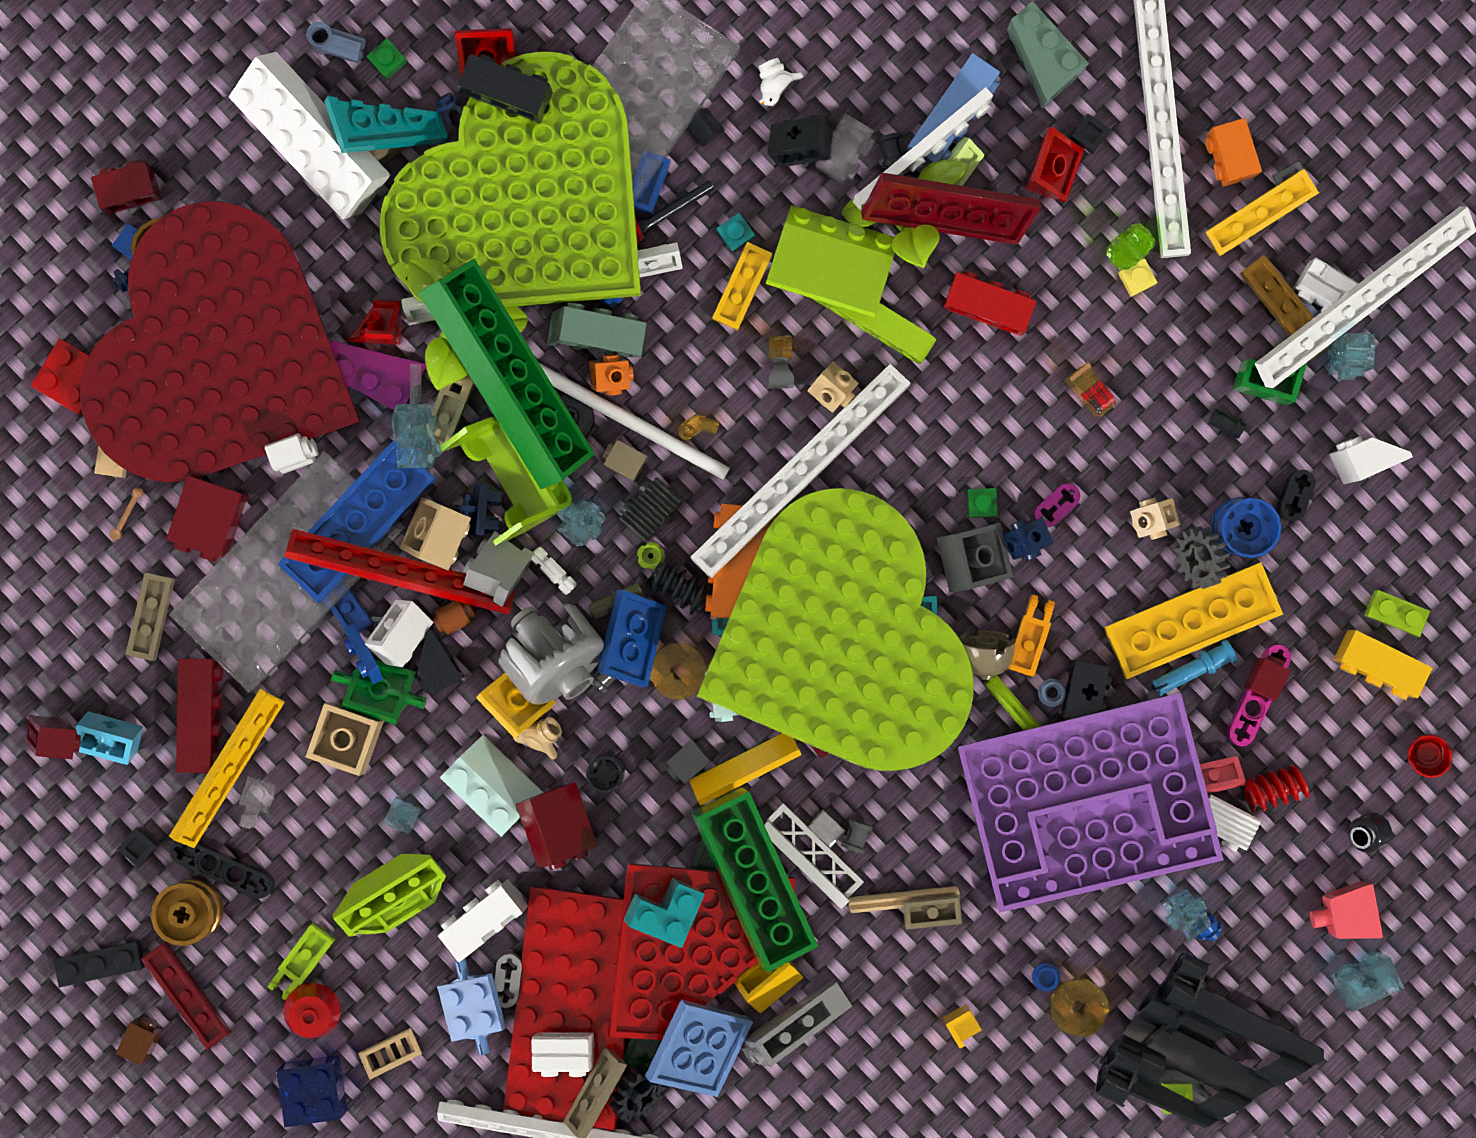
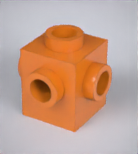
M604 354L603 359L589 360L591 389L596 392L605 391V395L622 394V390L630 389V381H633V368L628 363V360L620 358V354Z

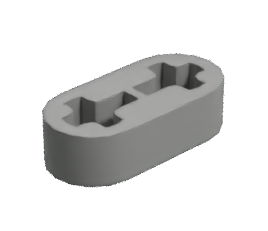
M514 952L503 954L496 965L494 983L500 1005L503 1008L513 1006L519 997L522 958ZM510 958L513 959L512 962L514 965H517V968L512 970L511 977H506L507 967H503L502 963H506ZM506 982L510 983L509 992L514 993V996H510L508 1001H505L504 996L499 994V992L504 990Z

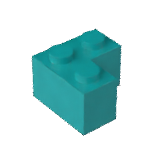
M672 877L661 904L634 894L624 921L633 929L682 948L705 894L699 888Z

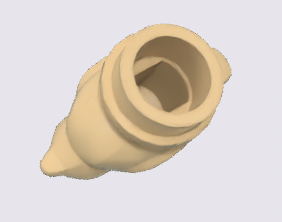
M547 717L546 719L539 720V722H535L516 739L513 737V739L518 743H525L532 749L546 753L551 760L557 758V752L553 747V743L561 736L562 730L554 718Z

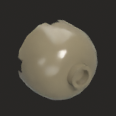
M978 630L979 636L969 637L970 631L959 636L968 654L972 672L977 675V678L989 680L1010 667L1015 651V639L1008 640V634L993 630Z

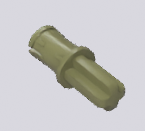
M638 582L622 589L645 598ZM614 590L611 591V595L589 604V610L594 619L612 612L616 595Z

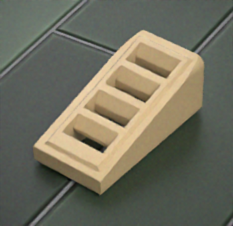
M409 1028L359 1051L358 1054L369 1079H372L421 1055L422 1052L412 1029ZM406 1037L412 1051L411 1053L406 1054L400 1039ZM394 1042L401 1055L398 1059L395 1058L390 1044ZM382 1048H385L391 1061L385 1064L379 1051ZM371 1053L375 1054L380 1065L376 1069L369 1057Z

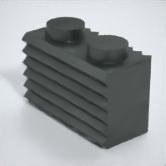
M657 477L653 481L650 478L647 479L638 490L641 495L634 502L631 499L628 500L619 511L622 514L619 519L644 542L650 538L682 502V499Z

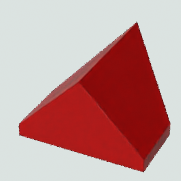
M373 300L372 308L345 343L400 345L402 302Z

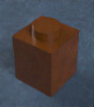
M136 1018L130 1022L115 1054L140 1066L150 1059L164 1029L157 1026L158 1023L151 1018Z

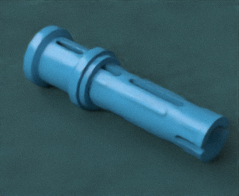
M1225 639L1222 641V645L1208 652L1205 650L1201 651L1198 655L1199 658L1157 679L1151 680L1153 687H1156L1157 694L1162 696L1206 672L1214 674L1219 667L1230 662L1233 664L1238 662L1230 643Z

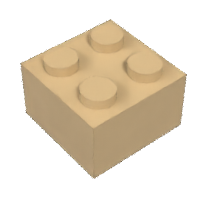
M421 497L400 549L421 560L449 570L458 557V547L461 540L469 532L471 518Z
M333 702L324 703L305 757L357 776L363 775L367 771L384 721L343 709L342 705Z

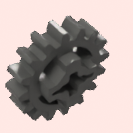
M1198 526L1182 532L1183 536L1177 538L1180 546L1174 547V551L1179 553V557L1174 560L1181 564V567L1178 569L1179 573H1186L1184 580L1186 582L1192 580L1193 587L1201 586L1202 589L1220 584L1221 579L1227 577L1224 569L1230 568V564L1225 562V558L1230 555L1223 551L1226 543H1219V534L1211 535V528L1209 527L1203 529L1202 526Z

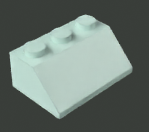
M482 735L440 777L501 837L520 818L516 803L544 793L485 735Z

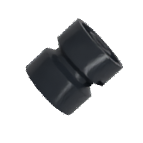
M613 754L597 756L589 764L586 772L589 785L600 793L614 791L620 786L625 777L623 762Z

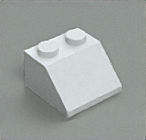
M1361 436L1336 445L1338 450L1329 454L1343 484L1361 481L1413 457L1410 451L1373 437L1362 440Z

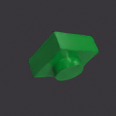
M388 38L366 56L386 80L407 63L405 57Z
M996 488L967 490L968 518L998 516Z

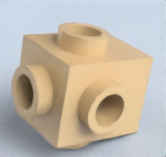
M833 361L808 389V392L833 413L840 405L845 408L856 396L852 391L859 383Z
M1156 498L1139 502V509L1130 511L1132 525L1137 532L1138 538L1150 535V539L1154 540L1166 536V530L1181 525L1173 498L1158 503Z

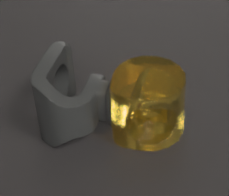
M769 336V360L774 362V369L769 375L768 389L794 388V375L788 368V361L792 360V336Z

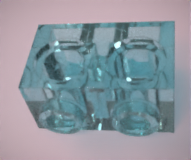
M1346 333L1333 341L1334 343L1329 346V375H1338L1339 380H1354L1358 376H1364V372L1374 369L1375 334Z
M396 404L391 420L398 468H432L436 457L440 456V442L435 440L434 432L437 429L436 416L431 413L430 404ZM411 422H415V423L419 424L420 426L414 425V424H412ZM414 447H419V448H421L423 451L417 450V449L414 448Z

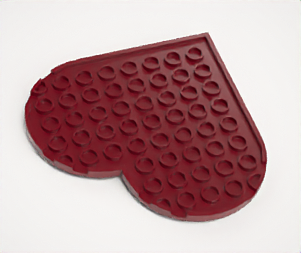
M206 201L175 209L161 217L146 231L134 251L128 274V295L134 318L114 327L96 344L86 361L81 378L80 401L86 426L97 445L112 461L123 469L143 478L163 482L186 481L188 476L199 478L267 454L265 445L299 433L302 437L305 436L309 440L360 422V417L299 259L288 239L278 228L262 215L246 207L220 201Z

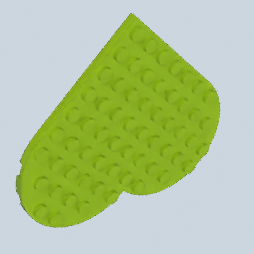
M534 52L516 56L503 62L502 66L504 67L506 64L513 65L519 68L523 74L531 77L533 74H537L546 78L548 83H550L553 94L541 124L470 98L467 105L464 106L460 118L459 141L445 143L426 150L425 154L418 157L411 164L408 163L394 178L395 182L388 195H385L380 215L381 243L389 265L408 289L407 264L412 259H434L442 262L452 271L475 258L504 307L641 296L629 130L625 110L619 95L607 81V78L590 64L587 65L576 60L573 56L556 52Z
M837 488L820 490L801 497L786 507L774 519L762 539L696 697L861 767L878 771H895L922 765L940 755L954 742L968 719L973 701L974 682L968 654L956 633L939 616L920 606L926 586V564L922 547L910 524L895 508L874 495L853 489Z

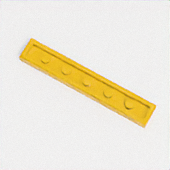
M262 689L259 690L169 837L195 848L285 703L283 700Z

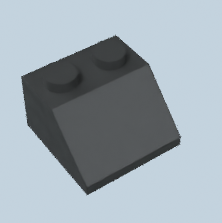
M1001 522L937 538L949 593L970 590L1013 578Z

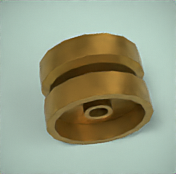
M188 878L168 886L157 895L152 905L151 920L154 930L163 940L172 945L187 946L199 942L218 928L223 918L224 904L221 894L213 884L203 879Z

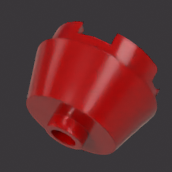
M306 983L296 987L288 995L284 1003L283 1014L285 1022L291 1031L298 1036L314 1039L327 1035L335 1028L340 1018L341 1006L338 997L329 987L319 983Z

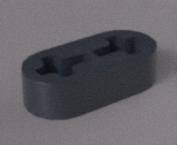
M1308 470L1294 471L1288 476L1277 506V512L1281 519L1291 522L1299 520L1304 516L1315 487V477ZM1304 476L1303 481L1307 483V486L1301 487L1299 492L1296 493L1298 483L1295 482V478ZM1294 498H1296L1294 508L1298 509V511L1289 516V510L1285 508V505L1291 504Z

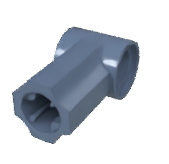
M315 22L308 27L307 39L316 53L333 55L359 64L364 53L366 42L364 38L330 28L324 22ZM318 34L328 35L325 42H314Z

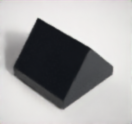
M708 108L696 112L685 125L702 147L706 146L724 131V128Z

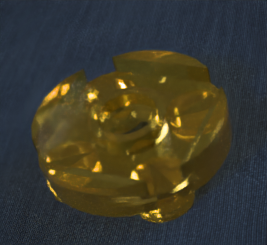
M675 643L662 648L655 655L650 678L655 688L663 696L674 700H682L694 695L700 689L705 677L706 665L702 655L693 647L687 644ZM677 663H681L682 669L686 670V675H681L679 680L674 679V674L670 673L671 667H676Z
M1085 978L1069 979L1060 984L1052 993L1051 1015L1057 1026L1064 1032L1078 1037H1086L1096 1033L1103 1026L1106 1013L1108 1014V1001L1103 991L1090 980ZM1078 1000L1081 1003L1086 1002L1087 1005L1083 1008L1084 1013L1080 1015L1077 1011L1072 1012V1007L1075 1006L1074 1002Z

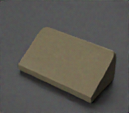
M954 895L903 901L905 929L962 924L960 896Z

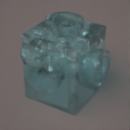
M584 500L576 504L571 503L563 512L562 516L565 519L558 526L557 530L579 547L586 545L590 539L594 540L603 530L601 524L606 518L600 513L601 509L591 501L586 502Z
M1187 889L1174 894L1163 904L1168 914L1164 918L1173 931L1179 929L1188 941H1191L1212 926L1205 912L1207 907L1198 895L1193 897Z

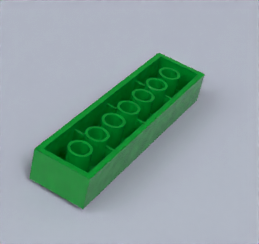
M475 258L418 292L540 489L563 481L595 454Z

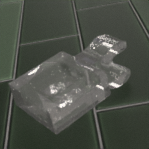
M253 777L247 778L239 804L247 807L241 817L239 826L248 829L255 827L259 811H269L277 785Z

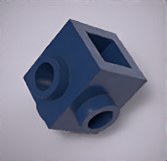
M1043 517L1027 522L1026 518L1010 525L1012 530L1003 534L1006 549L1011 554L1013 560L1022 557L1026 561L1042 555L1041 549L1054 543Z

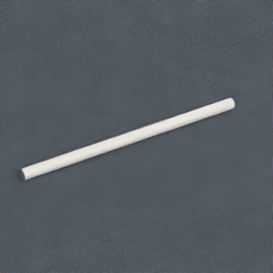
M539 363L555 388L718 478L724 480L730 469L726 465Z

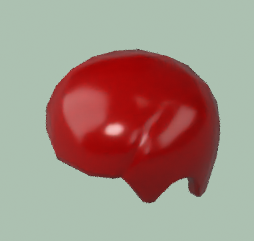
M1434 734L1420 735L1409 746L1408 762L1419 775L1427 778L1441 777L1452 766V749L1442 737Z

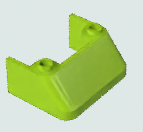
M495 416L464 427L439 447L440 451L443 452L461 445L465 454L474 461L487 459L512 502L513 507L508 509L504 515L505 523L509 530L493 540L495 546L525 533L563 511L572 502L571 493L564 481L540 489Z

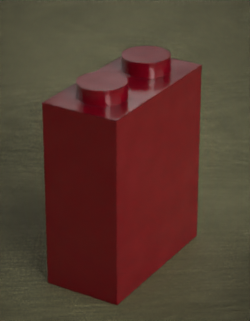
M188 476L166 540L174 543L173 548L190 553L191 549L200 551L199 557L216 562L217 558L227 559L248 495Z
M576 782L559 786L516 803L538 868L549 866L550 870L558 869L567 865L566 859L572 857L573 861L587 857L589 856L588 850L598 846Z

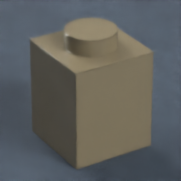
M619 440L614 445L610 443L602 457L606 460L604 463L605 467L634 483L648 459L646 455Z

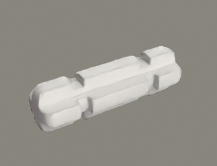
M538 547L533 551L534 555L531 561L536 566L539 564L541 566L539 569L554 584L558 583L560 585L558 588L565 595L569 594L576 587V582L570 576L568 578L565 576L567 573L551 557H547L548 553L542 547Z

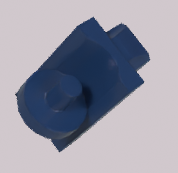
M487 484L474 485L472 506V495L464 494L463 505H455L454 510L462 511V514L470 517L472 512L470 535L481 536L484 533L499 531V517L486 516L487 505L500 506L502 491L488 488L489 485Z

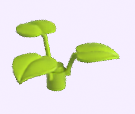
M939 160L927 165L921 171L918 178L956 185L965 173L966 163L958 160ZM854 198L842 210L841 215L852 225L867 227L876 223L862 220L861 211L853 203ZM895 225L900 230V233L892 241L894 252L903 260L924 268L929 256L939 242L940 235L938 230L931 225H920L916 228H904L903 226Z
M412 259L407 264L409 289L417 300L423 302L418 292L442 278L451 270L442 262L434 259ZM518 306L505 307L521 333L527 325V315ZM441 332L439 337L433 339L428 344L425 351L427 372L437 390L458 382L468 375L445 335Z

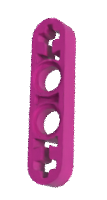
M1270 645L1263 651L1260 658L1266 659L1272 652L1277 653L1280 651L1279 656L1285 662L1283 667L1288 668L1291 654L1286 647ZM1245 689L1227 727L1226 735L1228 740L1238 746L1249 745L1254 740L1272 701ZM1250 700L1257 701L1260 706L1259 712L1255 716L1248 715L1245 710V706ZM1240 716L1254 721L1253 725L1246 723L1243 731L1247 734L1246 738H1240L1237 741L1238 735L1234 733V730L1236 728L1241 729L1245 722L1239 720Z

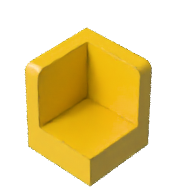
M967 1004L942 1017L959 1048L965 1046L964 1040L982 1030Z

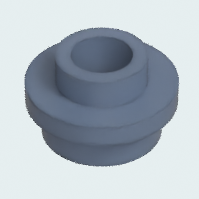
M1047 679L1040 684L1038 697L1043 704L1055 707L1065 700L1066 688L1057 679ZM1050 687L1056 689V696L1053 698L1047 695V690Z

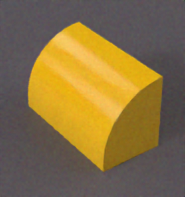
M792 961L768 973L757 962L753 967L748 968L736 978L737 980L734 984L745 1000L761 1014L804 977Z

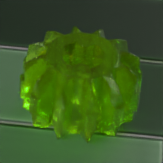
M1141 223L1132 224L1112 240V243L1107 247L1106 255L1110 258V262L1120 270H1129L1149 254L1150 250L1154 247L1155 239L1152 237V233L1146 227L1144 228Z

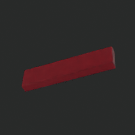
M164 941L141 958V961L206 1050L232 1032L167 941Z

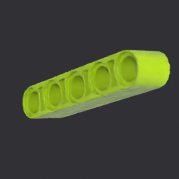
M813 299L918 364L923 363L936 342V339L931 334L879 303L874 318Z

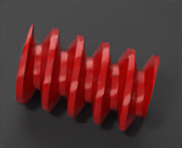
M1290 765L1287 771L1284 768H1280L1276 774L1273 771H1269L1266 774V778L1259 774L1255 777V781L1252 778L1245 779V798L1251 812L1254 814L1255 805L1257 804L1262 811H1266L1267 801L1270 802L1273 808H1276L1278 798L1286 805L1288 804V795H1291L1296 802L1299 801V792H1302L1305 798L1310 797L1307 782L1295 765Z

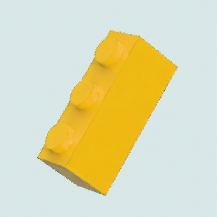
M1347 630L1333 659L1341 664V670L1352 675H1356L1358 672L1366 676L1365 681L1376 687L1381 688L1383 684L1392 689L1390 694L1403 700H1407L1408 697L1419 698L1433 669L1357 630Z

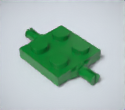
M375 660L379 667L383 680L372 684L368 675L363 678L358 668L351 675L335 669L331 681L347 685V693L342 702L343 709L397 725L402 711L408 704L424 709L427 702L426 697L411 693L416 672L398 666L386 665L379 660Z

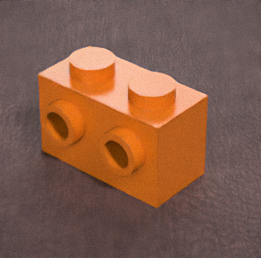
M1246 118L1213 127L1206 134L1205 144L1209 154H1213L1215 160L1214 173L1218 181L1221 180L1223 187L1255 178L1262 172Z

